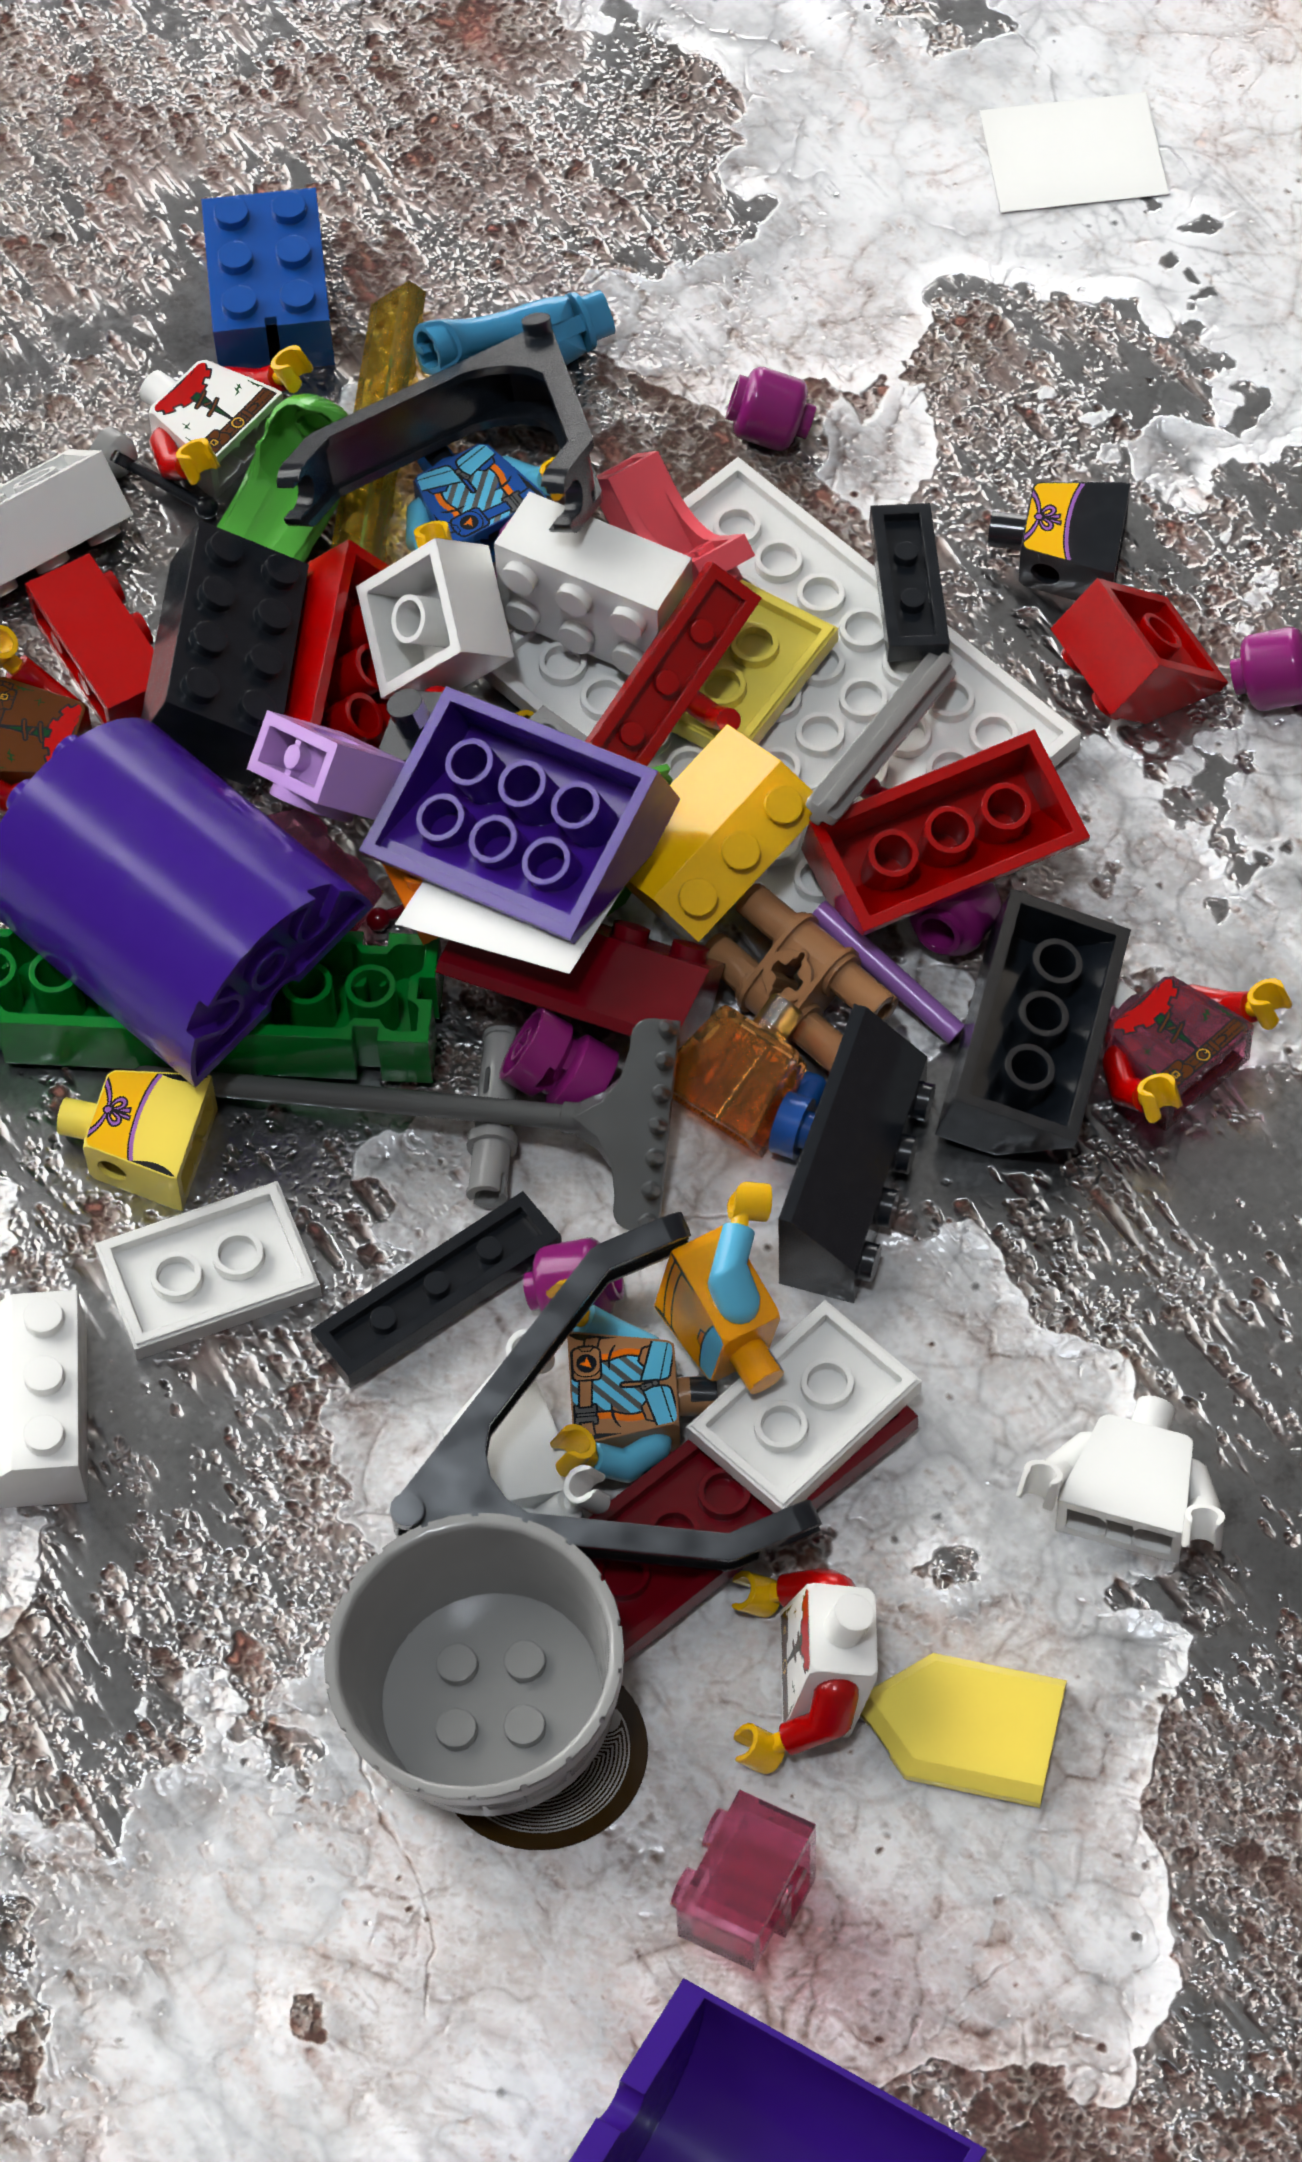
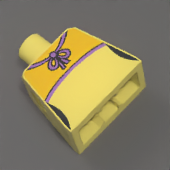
M114 1070L107 1074L97 1103L68 1097L63 1099L57 1117L58 1135L84 1140L83 1150L88 1171L96 1180L167 1207L183 1211L218 1110L212 1076L207 1075L195 1088L179 1073Z

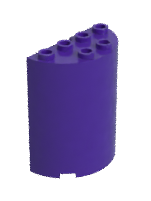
M116 719L97 726L80 736L73 734L64 738L56 746L51 759L31 779L23 780L14 787L7 798L6 806L8 810L0 822V921L195 1088L271 1011V1004L277 992L291 981L299 983L373 907L370 900L164 731L146 719Z
M683 1978L619 2080L617 2092L609 2107L600 2118L596 2117L569 2162H985L987 2149Z

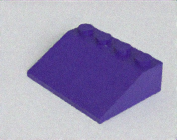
M446 686L359 851L366 857L575 944L652 855L680 801V797L660 772Z

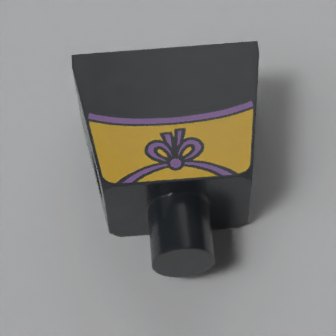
M1039 482L1032 487L1027 515L992 511L988 546L1020 551L1019 582L1023 586L1076 601L1097 578L1116 583L1128 518L1131 483Z

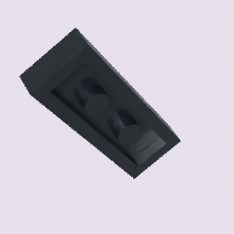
M930 503L870 506L869 525L887 662L922 660L928 653L941 656L943 652L949 654L950 642Z

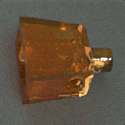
M776 993L771 994L753 1021L728 1005L719 1007L678 1049L673 1100L763 1158L769 1149L770 1133L779 1106L787 1092L797 1091L806 1071L807 1065L798 1051L785 1042L803 1017V1012Z

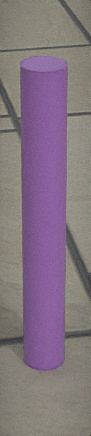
M826 900L816 908L812 914L818 918L819 926L845 948L853 947L859 953L861 966L949 1045L963 1032L964 1024L870 939L865 935L862 936Z

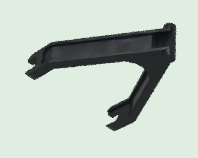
M542 312L529 314L521 320L522 333L309 434L282 463L278 471L277 488H294L296 485L298 486L296 505L284 517L285 523L288 526L314 527L340 497L474 432L497 426L528 425L541 427L552 432L560 450L544 471L541 480V487H547V494H566L564 511L548 530L550 532L577 533L602 503L603 495L589 455L594 447L593 437L554 335L550 315Z
M682 1212L666 1215L604 1241L586 1254L408 1485L393 1499L390 1512L394 1533L397 1537L420 1525L423 1528L428 1526V1522L448 1516L470 1513L472 1516H478V1513H495L522 1518L523 1522L528 1523V1520L548 1527L566 1538L569 1545L573 1543L590 1559L728 1572L737 1570L797 1544L821 1531L819 1526L823 1524L810 1499L794 1504L730 1533L529 1513L508 1500L490 1475L487 1456L492 1435L607 1285L668 1259L672 1250L688 1243L687 1240L691 1234Z

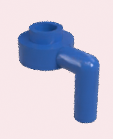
M755 1060L751 1079L789 1091L783 1098L775 1116L769 1138V1151L795 1160L804 1148L815 1111L826 1085V1080L819 1074L797 1068L787 1074L757 1071L755 1069H764L766 1066L760 1061Z

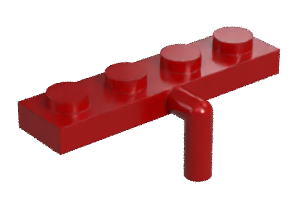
M707 562L585 742L648 766L684 712H687L710 729L721 731L728 724L737 730L741 723L740 714L733 708L718 705L699 690L762 597L715 563Z

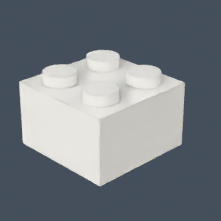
M434 538L356 586L381 699L389 700L395 692L405 688L425 691V689L431 686H448L455 690H460L515 658L489 545Z

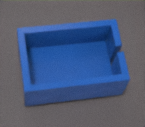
M316 187L201 199L212 328L218 365L261 368L270 365L266 325L277 324L280 351L288 346L297 345L302 349L313 367L335 365Z

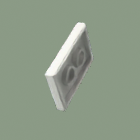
M278 1181L94 1244L99 1262L137 1360L322 1296L320 1283Z
M826 1300L817 1306L771 1349L772 1354L784 1370V1375L778 1382L760 1393L751 1394L741 1378H739L686 1427L687 1438L774 1513L805 1501L921 1392V1379Z

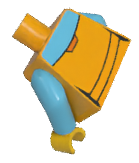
M743 1182L740 1183L736 1191L728 1199L727 1213L728 1218L731 1219L730 1223H725L671 1251L654 1307L707 1379L718 1381L737 1372L749 1392L757 1394L770 1388L784 1375V1370L769 1349L780 1321L779 1311L749 1260L755 1236L753 1229L748 1227L749 1221H768L772 1208V1187L767 1183Z

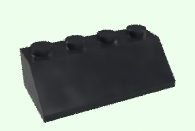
M1011 889L990 929L935 1135L993 1155L1074 1148L1082 1125L1131 929Z
M853 1005L778 1219L779 1284L854 1303L861 1281L871 1283L874 1279L881 1255V1245L874 1242L880 1226L890 1228L893 1223L900 1196V1191L893 1189L898 1172L908 1175L911 1170L918 1143V1137L911 1136L916 1119L927 1121L936 1089L935 1084L927 1082L928 1057L865 1006Z

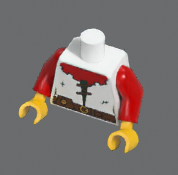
M297 345L288 346L273 357L270 365L261 368L223 367L211 361L202 360L197 361L178 381L159 370L150 373L141 386L140 398L151 406L148 413L152 431L149 445L161 476L169 481L188 480L191 485L196 484L207 495L216 500L248 469L255 454L254 447L257 441L264 435L266 419L270 417L273 409L283 401L282 391L288 390L289 393H296L302 386V380L299 376L313 371L314 367L302 349Z
M818 1568L784 1573L778 1577L777 1581L750 1571H740L733 1577V1583L751 1588L748 1598L742 1603L732 1604L733 1609L757 1617L768 1618L777 1611L780 1603L784 1607L780 1612L782 1723L779 1726V1732L773 1734L753 1723H746L740 1726L734 1733L735 1741L749 1747V1750L745 1754L737 1756L735 1761L762 1774L774 1772L782 1762L785 1751L790 1755H796L841 1737L849 1738L875 1685L878 1673L875 1593L869 1588L855 1587L852 1579L836 1570Z

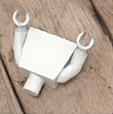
M528 1329L518 1330L509 1338L506 1346L507 1356ZM555 1356L551 1358L540 1374H545L553 1368ZM495 1371L489 1376V1378L481 1385V1387L474 1393V1395L469 1399V1401L451 1420V1425H449L442 1432L443 1438L450 1431L453 1425L457 1422L460 1416L464 1413L467 1407L471 1404L474 1398L478 1395L481 1389L485 1386L488 1380L492 1377ZM534 1381L491 1437L487 1461L492 1479L508 1500L529 1513L577 1518L583 1516V1509L593 1514L604 1513L609 1509L610 1496L598 1489H591L597 1483L604 1481L605 1474L584 1464L570 1470L566 1477L560 1476L557 1472L555 1464L566 1451L559 1448L553 1449L550 1446V1442L558 1434V1430L537 1381Z
M1150 1395L1139 1397L1131 1420L1110 1414L1103 1415L1099 1418L1092 1432H1079L1045 1460H1031L1024 1466L1015 1496L1022 1499L1023 1495L1029 1493L1039 1495L1044 1498L1042 1508L1052 1511L1057 1496L1060 1493L1057 1506L1056 1531L1178 1564L1182 1554V1547L1189 1548L1191 1540H1207L1214 1545L1213 1550L1221 1551L1225 1514L1221 1510V1505L1207 1466L1199 1460L1192 1458V1438L1182 1433L1170 1431L1176 1410L1170 1402L1163 1398Z

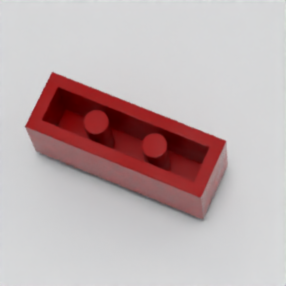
M88 553L25 583L33 620L101 724L122 718H141L154 652L151 645L154 642L143 616L138 611L130 614L125 607L126 598L114 573L111 570L103 573L91 554Z

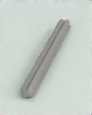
M943 652L941 656L928 653L813 791L806 801V807L812 812V815L809 817L812 823L819 826L822 822L833 826L851 807L955 678L956 671L950 665L953 658L949 654Z

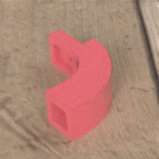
M658 451L637 453L597 475L603 495L602 503L599 506L609 524L692 557L693 582L707 562L715 563L738 581L743 579L737 566L755 556L746 535H717L703 526L680 496Z

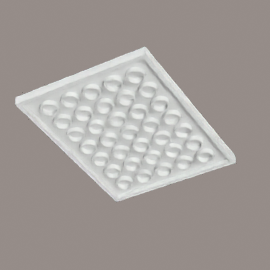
M737 457L683 500L699 522L714 534L746 535L755 556L737 566L743 577L742 580L839 628L838 642L758 744L781 760L814 791L921 660L887 662L875 566L742 459ZM947 625L950 642L949 655L953 658L950 665L956 671L955 678L884 764L875 778L879 780L882 787L890 789L1033 729L1036 730L1054 767H1056L1080 747L1081 732ZM514 630L509 635L515 658L484 675L483 678L520 710L527 709L535 713L544 705L583 734L589 736L630 675L623 673L615 665L587 653H574L560 642L534 631ZM670 732L647 767L652 768L668 764L671 769L668 775L674 781L704 748ZM859 796L854 803L863 800V798ZM808 825L753 883L763 884L796 913H813L826 900L801 850Z

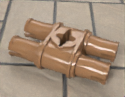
M760 883L753 884L740 897L736 905V911L773 942L771 949L760 963L757 962L723 933L714 935L704 945L710 949L708 958L725 963L721 980L735 991L737 1006L744 1012L751 1011L776 1032L777 1040L782 1045L790 1047L799 1046L829 1072L843 1037L839 1030L823 1018V1012L835 996L839 997L850 1008H853L854 1004L869 1008L884 1022L892 1015L899 1002L895 995L861 967L859 953L853 947L845 948L819 926V920L816 916L806 912L796 913ZM799 969L797 975L803 981L801 987L797 990L798 983L793 978L795 972ZM780 1001L791 1009L788 1013L790 1016H794L796 1012L801 1014L788 1035L779 1032L765 1022Z

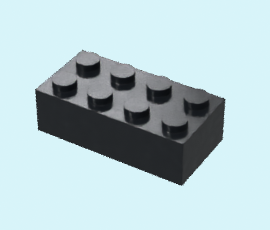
M198 520L170 562L141 719L154 723L215 774L249 787L258 774L248 770L247 766L266 712L269 710L283 715L285 712L309 564Z

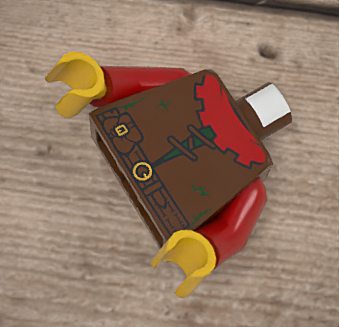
M0 625V669L3 667L7 671L6 677L0 676V813L5 815L8 810L6 806L7 798L14 787L23 780L31 779L51 759L56 746L64 738L73 734L80 736L91 730L92 725L88 707L28 656L18 657L15 655L19 646L18 638L9 627Z

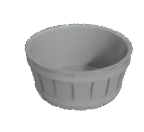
M470 1513L441 1518L428 1522L426 1527L422 1528L420 1525L382 1548L383 1552L379 1555L376 1553L364 1564L347 1586L349 1588L347 1594L343 1593L333 1613L328 1630L330 1640H326L325 1683L329 1685V1688L326 1690L331 1709L340 1728L346 1732L344 1734L356 1752L383 1778L400 1789L414 1794L426 1803L443 1810L464 1815L496 1816L515 1813L534 1807L554 1797L571 1785L588 1768L600 1751L609 1732L622 1685L624 1667L622 1626H619L620 1616L617 1605L606 1581H601V1573L589 1557L573 1543L569 1545L566 1538L548 1527L528 1520V1523L523 1522L522 1518L495 1513H478V1516H472Z

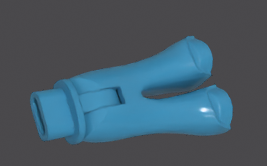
M600 290L584 296H580L576 292H570L564 296L542 298L490 315L466 319L426 321L416 326L413 334V343L421 370L426 374L434 375L522 333V318L529 314L542 312L549 314L551 317L552 329L567 366L584 353L594 350L597 346V340L615 334V324L607 300Z

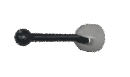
M108 426L93 441L89 450L103 452L115 478H121L133 472L195 507L197 515L202 519H211L218 513L219 506L213 497H199L173 481L164 479L157 472L137 462L136 447L127 435Z

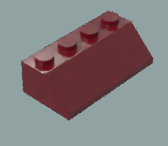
M614 920L612 927L601 923L570 974L451 940L448 941L443 950L435 972L631 1036L635 1025L643 1019L657 1018L681 1021L678 1047L705 1035L725 963L708 958L710 949L698 943L673 939L670 946L649 939L651 930L644 926L628 921Z

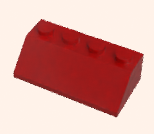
M348 539L307 563L309 568L284 715L344 732L379 749L390 720L387 710L388 699H381L356 586L384 570L389 565Z
M1033 729L851 805L842 818L833 826L825 822L817 826L810 821L801 850L827 902L864 936L1089 841L1090 835L1036 730Z

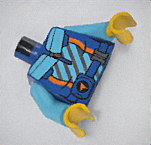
M477 444L457 455L447 445L418 459L417 464L423 472L418 474L413 481L415 500L409 504L406 511L405 543L407 548L413 552L434 538L489 545L492 562L494 563V543L500 535V529L514 515L529 491L544 498L551 496L554 501H559L565 496V493L547 494V487H541L543 473L555 457L550 458L541 467L507 455L501 456L488 444Z

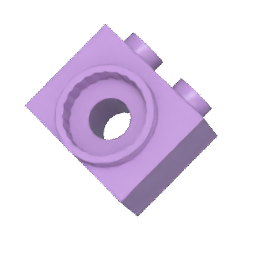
M267 710L247 769L273 782L269 792L272 796L312 813L352 823L355 815L373 820L376 819L405 761L344 732Z

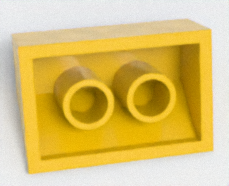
M728 724L670 784L680 797V801L652 855L625 885L682 940L699 943L811 821L809 817L812 815V812L806 807V801L813 791L781 760Z

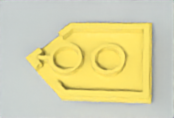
M932 1653L873 1687L860 1716L866 1725L872 1727L890 1753L889 1758L905 1780L1040 1808L1067 1680Z

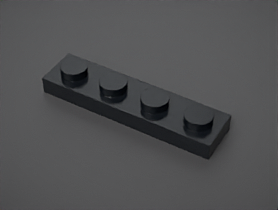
M522 1191L311 1329L312 1341L351 1388L532 1269L536 1252L544 1246L561 1243V1235Z

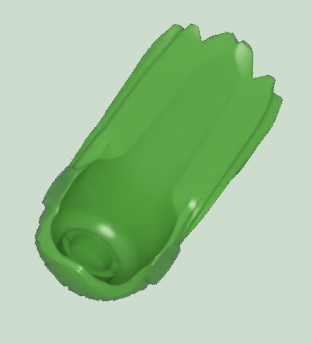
M309 393L293 395L279 403L271 412L270 417L266 419L264 435L257 441L254 447V457L242 483L217 527L306 563L313 546L326 528L340 498L314 527L288 526L284 521V517L296 505L298 486L296 485L294 488H277L278 471L282 463L309 434L348 416L347 412L334 402L322 396Z

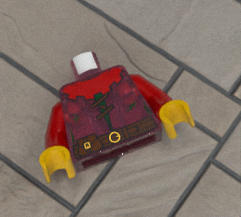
M1174 976L1163 977L1141 996L1119 978L1109 1015L1111 1022L1106 1028L1104 1057L1102 1059V1067L1112 1101L1118 1106L1145 1113L1146 1120L1149 1123L1156 1122L1164 1131H1167L1250 1059L1254 1025L1251 1023L1259 1021L1262 1028L1271 1030L1279 1023L1275 1009H1289L1293 1006L1282 982L1276 978H1269L1256 983L1249 991H1226L1196 984L1188 985Z

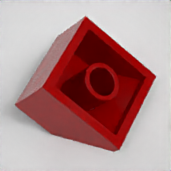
M1097 578L1050 628L1064 648L1061 651L1064 661L1075 672L1086 679L1094 691L1091 697L1097 708L1114 720L1122 718L1148 724L1220 692L1228 684L1226 678L1168 597Z

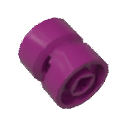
M538 1008L527 1019L510 1045L500 1068L499 1079L528 1096L533 1097L542 1092L545 1094V1102L547 1103L579 1102L607 1089L617 1068L619 1053L590 1035H584L578 1039L574 1038L573 1025L544 1008Z

